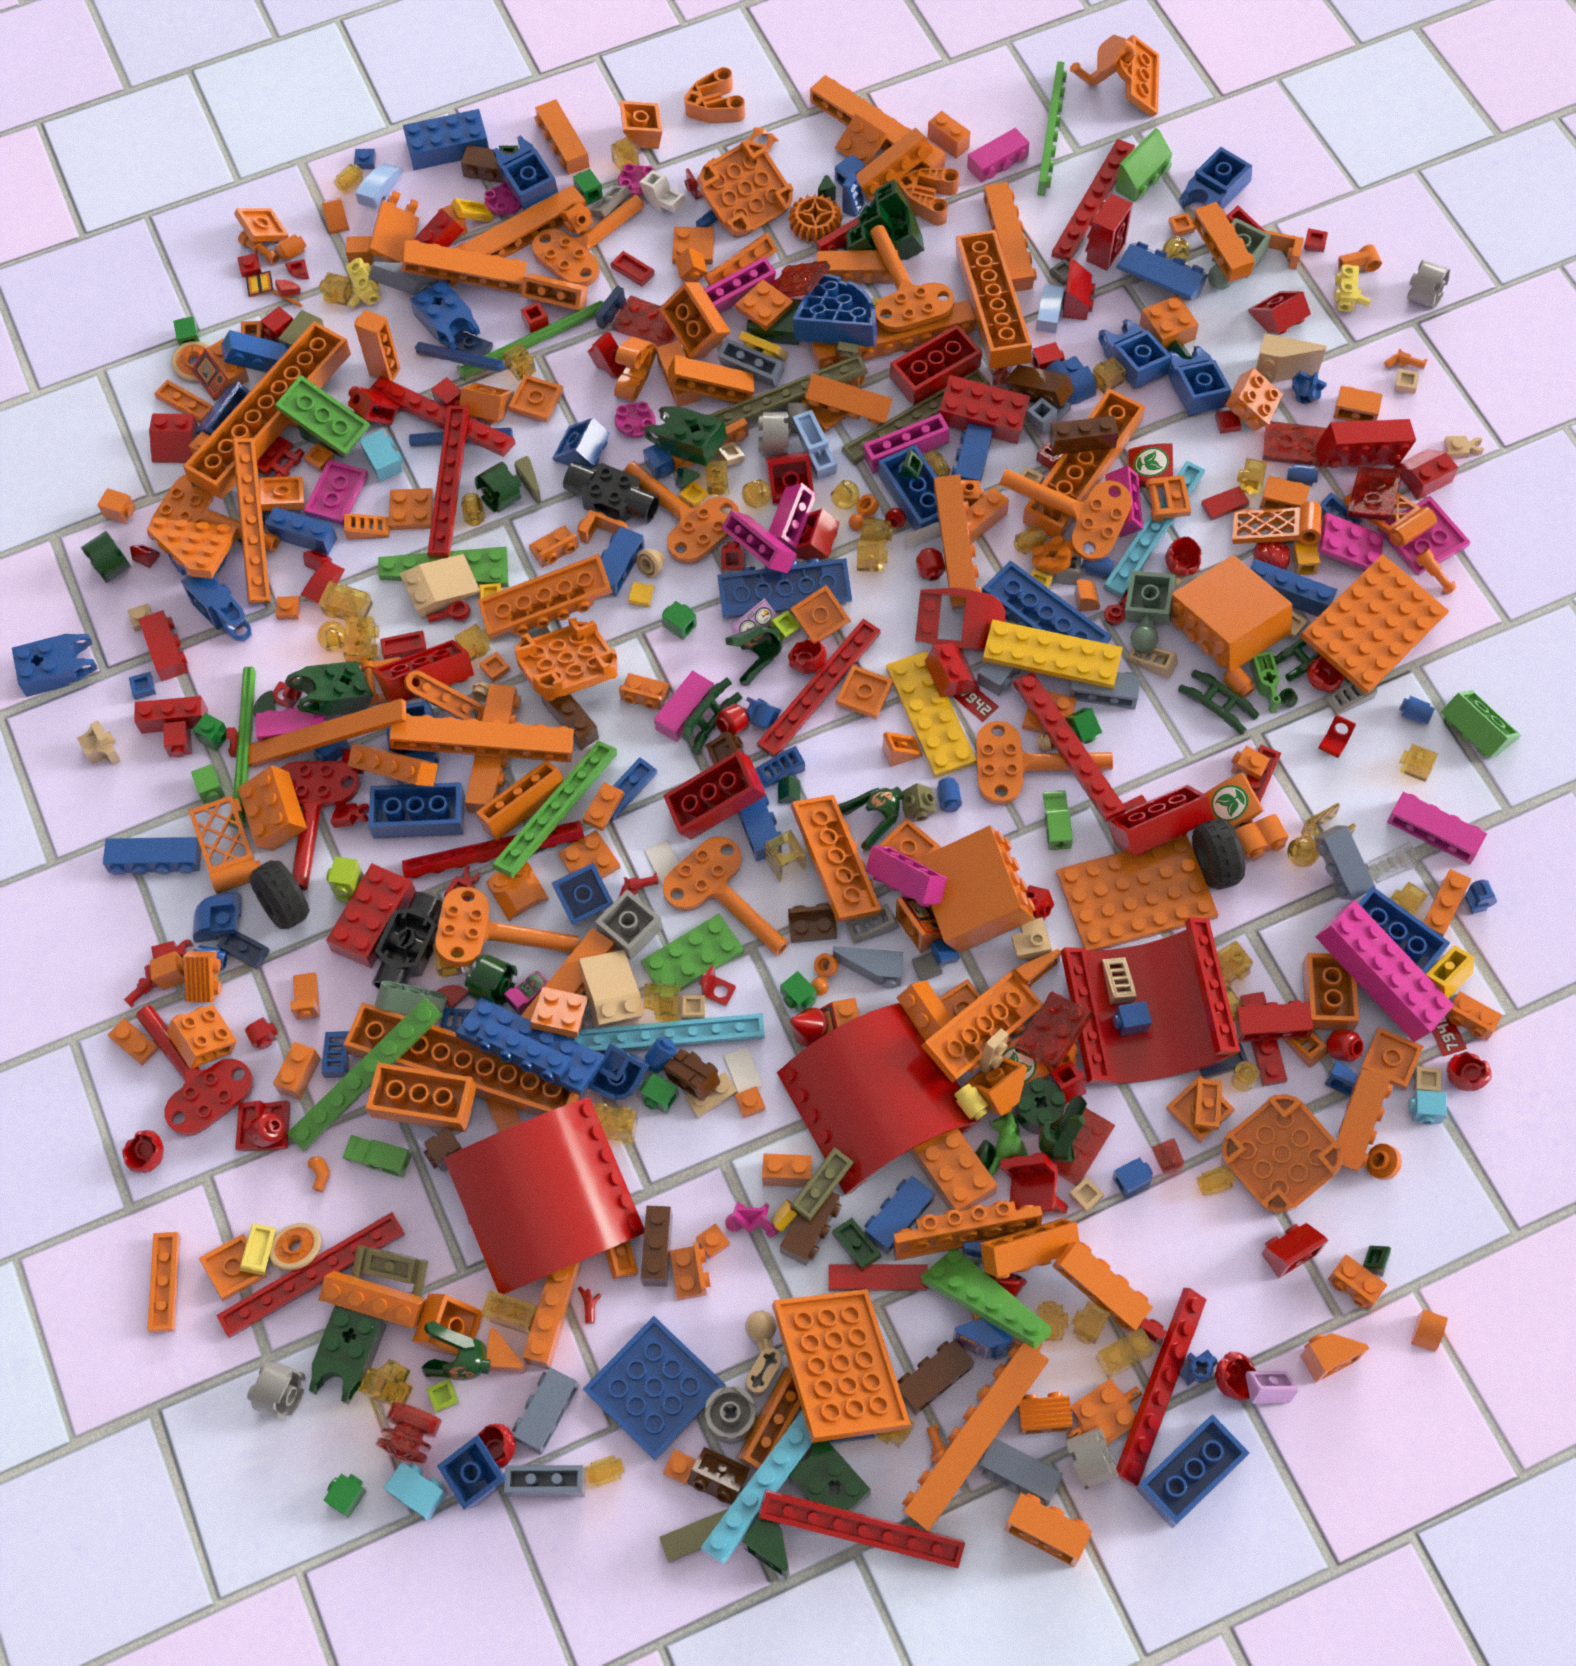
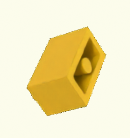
M1454 945L1426 975L1449 999L1473 974L1474 956Z

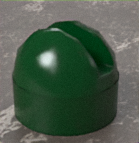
M1286 688L1280 692V703L1283 706L1291 708L1297 704L1298 696L1293 689Z

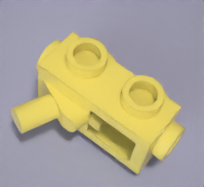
M356 258L345 266L354 285L352 291L355 294L348 302L350 306L355 308L360 300L370 306L382 298L379 283L370 280L368 277L371 270L369 263H364L362 258Z
M1342 265L1340 273H1336L1335 285H1338V287L1335 289L1334 301L1337 302V310L1353 312L1356 303L1369 307L1371 299L1362 296V290L1358 289L1359 266Z

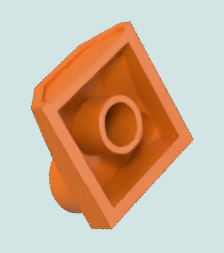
M528 862L522 866L513 878L497 871L486 881L488 889L508 921H511L512 918L537 904L549 900Z

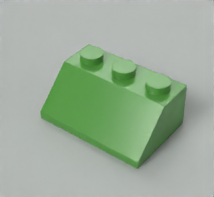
M1155 128L1119 165L1115 191L1134 203L1140 197H1144L1148 188L1151 185H1155L1163 173H1167L1172 166V151L1159 129Z
M1473 690L1458 692L1441 711L1445 716L1444 720L1450 726L1457 727L1461 731L1460 735L1466 741L1473 742L1477 746L1476 750L1486 758L1497 757L1521 736L1518 731Z

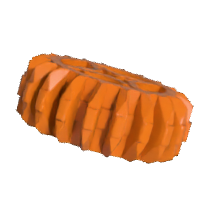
M816 194L813 197L806 195L805 199L800 197L798 202H794L793 207H790L788 216L790 229L793 231L794 236H799L800 241L806 239L807 243L814 241L816 244V241L841 227V209L837 206L836 201H832L831 197L825 198L823 194L820 197L816 196Z

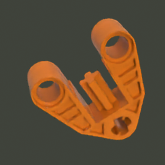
M720 67L693 84L684 97L685 114L687 117L706 123L740 122L745 118V101L743 97L739 95L726 98L721 97V95L728 94L733 89L732 71L727 67Z
M921 168L906 173L898 179L897 184L913 214L933 225L940 226L947 221L948 204L944 199L935 197V194L939 193L948 196L956 194L959 187V172L952 168Z
M631 336L619 346L615 362L625 365L626 368L616 382L614 389L616 397L632 402L637 400L650 374L656 356L657 344Z

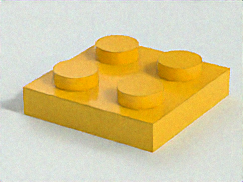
M744 331L739 336V339L744 342L745 346L759 352L762 351V353L777 360L782 359L786 361L789 353L780 346Z

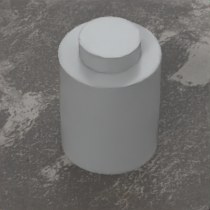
M788 403V429H792V433H797L792 417L809 411L808 403Z

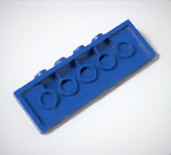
M815 558L807 560V563L798 564V561H794L788 573L770 569L765 565L764 569L756 570L755 567L743 568L742 572L717 575L723 619L741 617L763 599L769 603L774 612L787 611L825 585L829 587L839 604L852 602L846 558L820 561V559Z
M1011 560L982 588L983 593L991 594L1001 601L1005 609V620L1011 619L1016 625L1105 644L1111 641L1112 636Z
M482 997L456 1030V1037L479 1047L481 1051L491 1053L506 1063H512L527 1073H533L544 1081L554 1083L579 1096L583 1094L605 1061V1055L563 1035L530 1028L531 1020Z

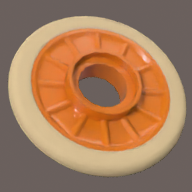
M189 341L177 347L171 359L174 372L186 381H198L191 371L194 365L189 364V360L193 357L199 358L209 345L201 341Z
M295 1223L282 1229L274 1237L270 1251L272 1263L277 1268L286 1271L297 1270L308 1265L314 1260L321 1248L322 1241L319 1231L307 1223ZM294 1243H301L297 1250L290 1251V1247Z

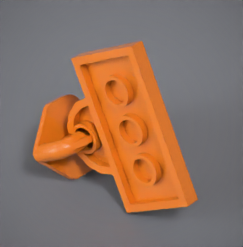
M1112 35L1100 45L1097 52V70L1091 74L1083 70L1079 62H1075L1070 66L1071 72L1091 86L1098 85L1117 72L1126 83L1125 98L1151 117L1158 114L1159 54L1135 35H1131L1127 39Z

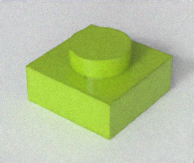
M788 610L770 622L771 627L775 626L778 628L782 640L787 639L801 628L800 624Z
M450 1378L426 1388L436 1414L460 1403Z

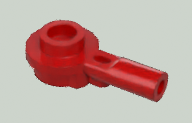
M1128 590L1117 605H1109L1105 608L1104 618L1108 624L1116 626L1124 621L1126 616L1124 609Z
M458 600L449 605L448 609L428 614L427 618L429 623L448 618L462 622L469 618L471 609L466 602Z

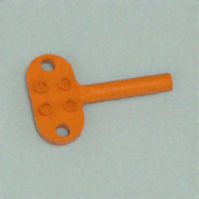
M634 195L578 238L571 237L561 229L552 228L539 232L532 242L534 257L562 281L583 286L593 284L598 279L600 270L598 260L589 250L644 208L643 201L639 196ZM544 239L550 240L548 243H542L541 241ZM584 273H590V274H591L589 277H582V276H581V275L584 274Z
M877 225L872 228L870 235L897 289V292L881 298L876 304V323L882 329L896 333L947 317L954 307V295L950 288L936 282L922 285L912 284L885 227ZM940 296H946L948 299L942 301L938 298ZM889 314L891 317L885 319L881 315Z
M635 461L630 462L626 466L624 472L638 477L640 488L658 495L659 504L680 521L669 533L667 539L668 551L673 559L687 564L698 562L729 537L721 529L729 513H723L721 510L727 507L739 512V508L734 501L725 497H714L706 500L696 508H690ZM678 547H685L687 549L683 553L675 551Z
M1007 468L999 482V485L1074 518L1075 527L1070 539L1071 545L1076 555L1087 561H1099L1108 556L1114 547L1132 504L1131 494L1128 489L1121 483L1112 480L1102 481L1095 485L1087 500L1083 502ZM1111 488L1117 489L1120 495L1115 498L1111 497L1108 490ZM1083 545H1092L1094 552L1090 554L1084 552Z
M186 474L174 482L150 521L151 523L154 518H165L167 520H186L187 522L196 523L207 522L208 524L215 525L227 524L238 527L236 538L242 540L240 521L209 510L215 496L200 487H194V484L188 480ZM264 531L265 549L271 552L276 551L280 543V537Z
M989 722L977 733L978 788L983 798L992 804L1004 805L1016 800L1022 792L1023 775L1027 771H1071L1059 753L1024 752L1019 732L1007 722ZM1000 729L1004 734L998 737L993 735L992 731ZM1088 752L1100 770L1113 769L1112 752ZM997 789H1004L1007 795L999 797L995 794V791Z
M721 836L709 838L675 866L664 878L662 886L664 898L676 910H694L707 900L714 898L776 956L783 953L788 947L789 942L729 887L728 882L740 870L742 863L740 848L731 839ZM729 847L733 849V853L725 856L721 853L722 849ZM676 891L684 894L680 900L672 899L671 895Z
M459 887L451 890L445 896L435 939V952L438 958L445 964L453 967H466L477 961L482 952L483 944L486 941L504 942L572 953L579 942V936L492 922L488 917L489 901L481 891L472 887ZM470 896L474 900L467 902L462 897ZM453 952H459L463 956L460 958H455L451 956V954Z

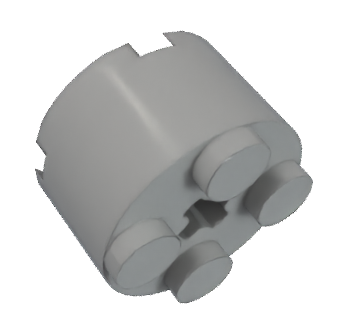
M1422 259L1418 267V273H1413L1409 285L1412 288L1408 292L1407 299L1436 308L1444 295L1442 291L1449 282L1451 270Z
M763 412V416H759L758 428L763 430V437H758V452H763V455L788 454V449H784L788 448V420H784V418H788V412Z
M264 1362L259 1370V1377L255 1385H252L248 1391L247 1399L251 1401L252 1408L255 1411L280 1421H285L286 1418L284 1416L286 1414L292 1415L302 1399L304 1389L301 1388V1380L305 1382V1374L278 1362Z
M723 1387L710 1395L705 1407V1419L710 1433L717 1440L729 1444H737L747 1438L754 1428L757 1415L754 1401L745 1390L739 1387ZM735 1411L736 1417L734 1419L731 1417L727 1419L726 1412L732 1413Z
M1101 1428L1066 1440L1069 1454L1073 1452V1466L1085 1490L1119 1477L1111 1450L1108 1451L1105 1444L1107 1442Z

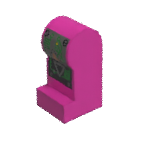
M534 971L525 981L504 993L506 1001L521 1016L541 992L542 987H545L549 981L539 971Z

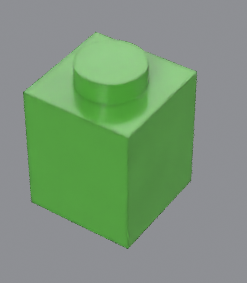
M213 764L191 771L197 792L204 804L214 802L225 796Z

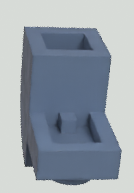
M1041 398L1027 411V420L1044 434L1050 433L1051 423L1061 420L1071 410V405L1066 401L1062 407H1056Z

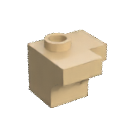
M98 720L90 724V729L85 734L77 737L92 765L102 760L109 761L113 765L121 761L113 747V744L116 743L110 731L105 733Z
M1043 918L1035 919L1020 926L1021 933L1011 936L1017 960L1025 959L1027 963L1052 951Z

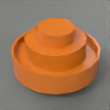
M1380 1143L1369 1150L1366 1169L1371 1176L1379 1180H1389L1398 1174L1401 1169L1402 1159L1401 1154L1395 1147Z

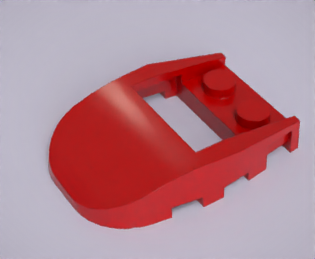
M968 588L920 589L915 642L932 644V646L953 643L962 652L985 651L992 620L1005 622L1004 606L995 596ZM942 595L966 597L961 641L937 639Z

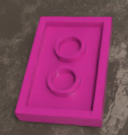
M328 459L303 510L305 515L344 526V514H350L369 475L368 471Z
M1327 513L1323 516L1318 553L1366 571L1381 556L1384 535Z

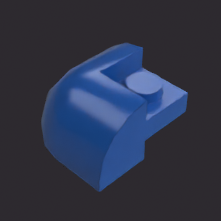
M1076 356L1063 362L1058 359L1045 369L1069 375L1074 388L1073 393L1067 399V402L1071 405L1079 404L1096 395V383L1088 365L1084 367Z
M238 892L216 894L204 898L196 906L193 916V940L195 943L218 940V935L238 933V917H241L242 905L241 894Z
M609 1044L604 1053L605 1061L587 1088L612 1100L626 1099L639 1087L650 1065L642 1058L632 1055L614 1044Z

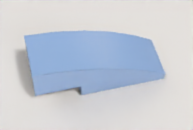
M387 163L376 167L355 192L358 204L376 209L381 199L386 200L403 171L402 168Z
M1045 284L1037 318V331L1056 333L1065 287Z
M809 410L793 416L792 419L804 451L809 455L810 466L816 479L819 480L837 473V463L813 411Z

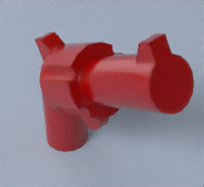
M655 872L653 876L641 879L639 877L630 879L623 877L624 885L621 888L619 897L626 890H631V893L636 895L643 887L658 885L657 873Z
M150 965L144 967L146 979L140 978L137 988L124 999L131 1008L134 1007V1002L143 994L146 995L154 987H158L151 980Z

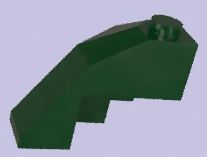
M894 179L876 189L873 194V201L869 206L866 205L858 216L859 222L855 228H850L846 234L847 245L850 251L877 250L870 231L877 225H883L895 249L898 250L900 260H908L925 250L923 236L916 218Z

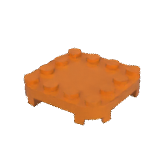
M749 139L742 141L740 145L711 162L708 161L697 178L701 194L721 225L735 238L749 235L778 218L788 210L793 200L794 189L792 184L786 182L767 152L769 148L764 143L761 145L755 141H749Z
M577 617L568 619L569 626L531 638L526 633L521 636V641L514 646L518 667L533 689L539 695H542L544 700L552 701L556 697L572 694L609 679H615L618 676L615 648L611 649L598 632L597 624L593 620L588 623L577 621Z
M1275 1094L1268 1098V1101L1232 1131L1229 1130L1224 1137L1222 1145V1157L1226 1164L1257 1201L1268 1211L1276 1214L1288 1213L1296 1209L1339 1172L1343 1163L1342 1150L1337 1141L1300 1099L1288 1094Z

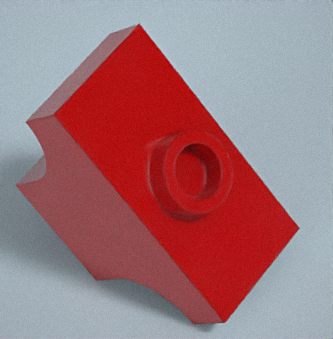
M605 332L587 351L596 367L605 370L611 378H617L626 368L625 365L615 362L619 346L609 332Z

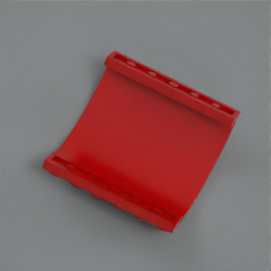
M1189 917L1184 921L1186 930L1141 945L1109 950H1085V948L1064 947L1061 950V958L1087 1083L1125 1084L1174 1077L1214 1065L1240 1052L1208 918ZM1125 957L1137 996L1133 1003L1146 1001L1152 1024L1147 1032L1120 1036L1119 1030L1114 1027L1113 1015L1118 1006L1131 1003L1110 1004L1102 959ZM1110 965V969L1121 968V965ZM1113 973V974H1112L1113 977H1114V976H1123L1122 973ZM1114 981L1115 984H1124V981ZM1124 988V989H1117V992H1124V991H1126L1125 988Z
M900 1003L876 1009L839 1026L806 1047L776 1072L823 1157L826 1159L835 1147L854 1162L839 1181V1185L845 1195L851 1194L866 1182L868 1177L911 1149L955 1129H959L961 1134H965L980 1122V1120L977 1121L975 1118L970 1120L957 1104V1098L954 1095L961 1089L957 1080L952 1083L922 1048L921 1045L925 1040Z
M590 1097L524 1121L444 1157L499 1296L644 1234V1226Z

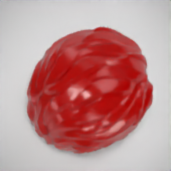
M1183 536L1174 540L1168 547L1165 561L1169 571L1178 577H1186L1197 573L1201 564V548L1194 539L1189 536Z
M1281 541L1256 543L1254 547V559L1287 570L1291 558L1290 549L1285 543Z
M811 639L796 642L788 654L789 666L794 671L802 674L816 672L825 664L826 649L821 642H814Z
M1322 656L1313 660L1308 666L1307 678L1316 690L1333 692L1342 685L1345 676Z
M1468 1051L1454 1055L1447 1063L1446 1072L1448 1080L1459 1090L1477 1091L1486 1086L1492 1079L1489 1063Z
M152 1130L136 1132L134 1138L128 1140L124 1149H122L124 1163L130 1171L139 1174L149 1173L161 1163L164 1154V1146L158 1134Z
M1230 1351L1224 1355L1216 1367L1215 1381L1218 1389L1224 1396L1236 1401L1250 1399L1246 1373L1247 1371H1256L1246 1355Z
M489 1424L477 1434L499 1468H503L512 1460L516 1450V1442L513 1433L504 1424Z

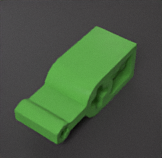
M1270 651L1260 653L1252 658L1249 666L1256 689L1261 696L1267 697L1269 703L1268 710L1272 714L1277 713L1281 698L1276 692L1280 675L1273 652Z
M1066 790L1043 791L1048 850L1071 849L1073 836Z
M355 1135L350 1136L342 1156L347 1161L360 1163L370 1169L404 1178L412 1157L408 1149L377 1140L370 1141Z

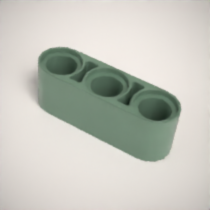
M382 981L375 1006L386 1011L407 1015L424 998H427L442 1014L447 996L433 990L392 981Z

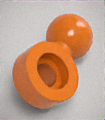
M866 494L858 500L856 505L858 514H854L849 518V527L854 531L862 530L865 526L864 518L876 513L879 508V502L873 495Z
M828 953L820 954L814 961V970L818 977L812 980L811 985L816 989L817 996H823L827 993L829 985L826 980L834 976L838 970V960Z

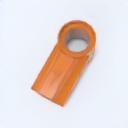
M1368 244L1363 246L1358 252L1340 255L1338 257V268L1341 271L1342 265L1348 264L1359 266V270L1365 269L1366 272H1373L1381 267L1382 261L1376 247Z

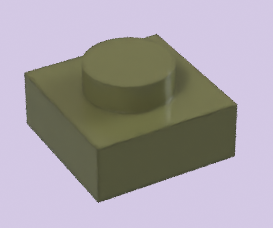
M839 341L836 345L835 354L840 355L839 357L843 359L851 358L858 354L859 345Z

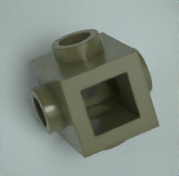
M916 783L902 791L904 794L902 809L905 817L915 821H924L930 815L936 813L932 788Z

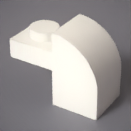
M652 170L639 182L648 202L661 213L666 209L674 212L686 201L685 194L670 188L667 176Z

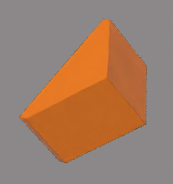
M341 197L323 201L322 207L330 235L350 230Z
M891 732L883 734L882 749L890 767L923 755L915 736Z
M494 1327L490 1329L486 1359H491L489 1371L524 1374L527 1371L524 1363Z

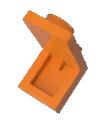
M589 510L584 520L579 522L577 531L579 532L580 541L588 544L597 528L613 534L617 533L620 526L628 529V525L622 520L607 517L602 512Z
M313 972L294 975V1001H290V1009L295 1019L307 1020L320 1017L317 974Z

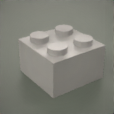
M626 890L595 921L597 931L612 940L619 951L624 950L626 957L630 960L663 929L661 917L629 890Z

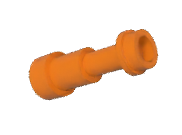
M244 230L239 234L238 242L241 245L266 257V262L276 264L278 262L279 254L275 250L270 251L264 247L262 242H251Z
M1428 548L1421 552L1415 558V561L1419 566H1423L1431 577L1434 576L1443 587L1441 591L1448 595L1457 586L1454 581L1450 582L1443 574L1441 566L1433 558L1434 554Z

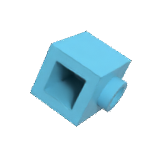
M1417 1090L1413 1097L1409 1098L1408 1111L1412 1112V1121H1420V1124L1423 1125L1442 1123L1447 1116V1093Z

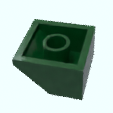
M758 1516L742 1540L743 1548L787 1579L790 1573L782 1529L779 1526L780 1523L762 1519Z

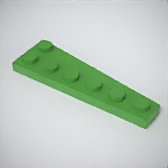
M506 546L451 551L450 557L464 554L477 583L482 585L501 583V587H509L508 551ZM427 553L378 557V576L380 580L403 581L400 573L417 565L444 558H429Z
M952 1248L921 1276L922 1284L1034 1349L1052 1334L1050 1325L989 1275L984 1273L983 1270L956 1248Z

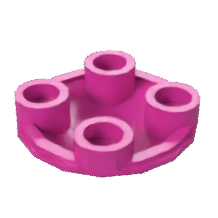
M628 163L624 165L623 171L618 176V185L627 186L631 192L629 195H644L639 182L654 168L652 166Z
M506 182L484 193L485 205L493 213L510 215L521 209L520 204Z
M644 401L620 405L616 409L614 417L615 426L625 436L632 438L645 436L643 429L646 426L656 424L653 411L649 408L648 403Z

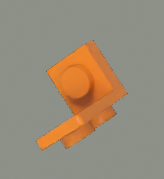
M1264 230L1265 233L1271 235L1268 248L1288 252L1286 258L1290 260L1288 268L1296 270L1304 238Z

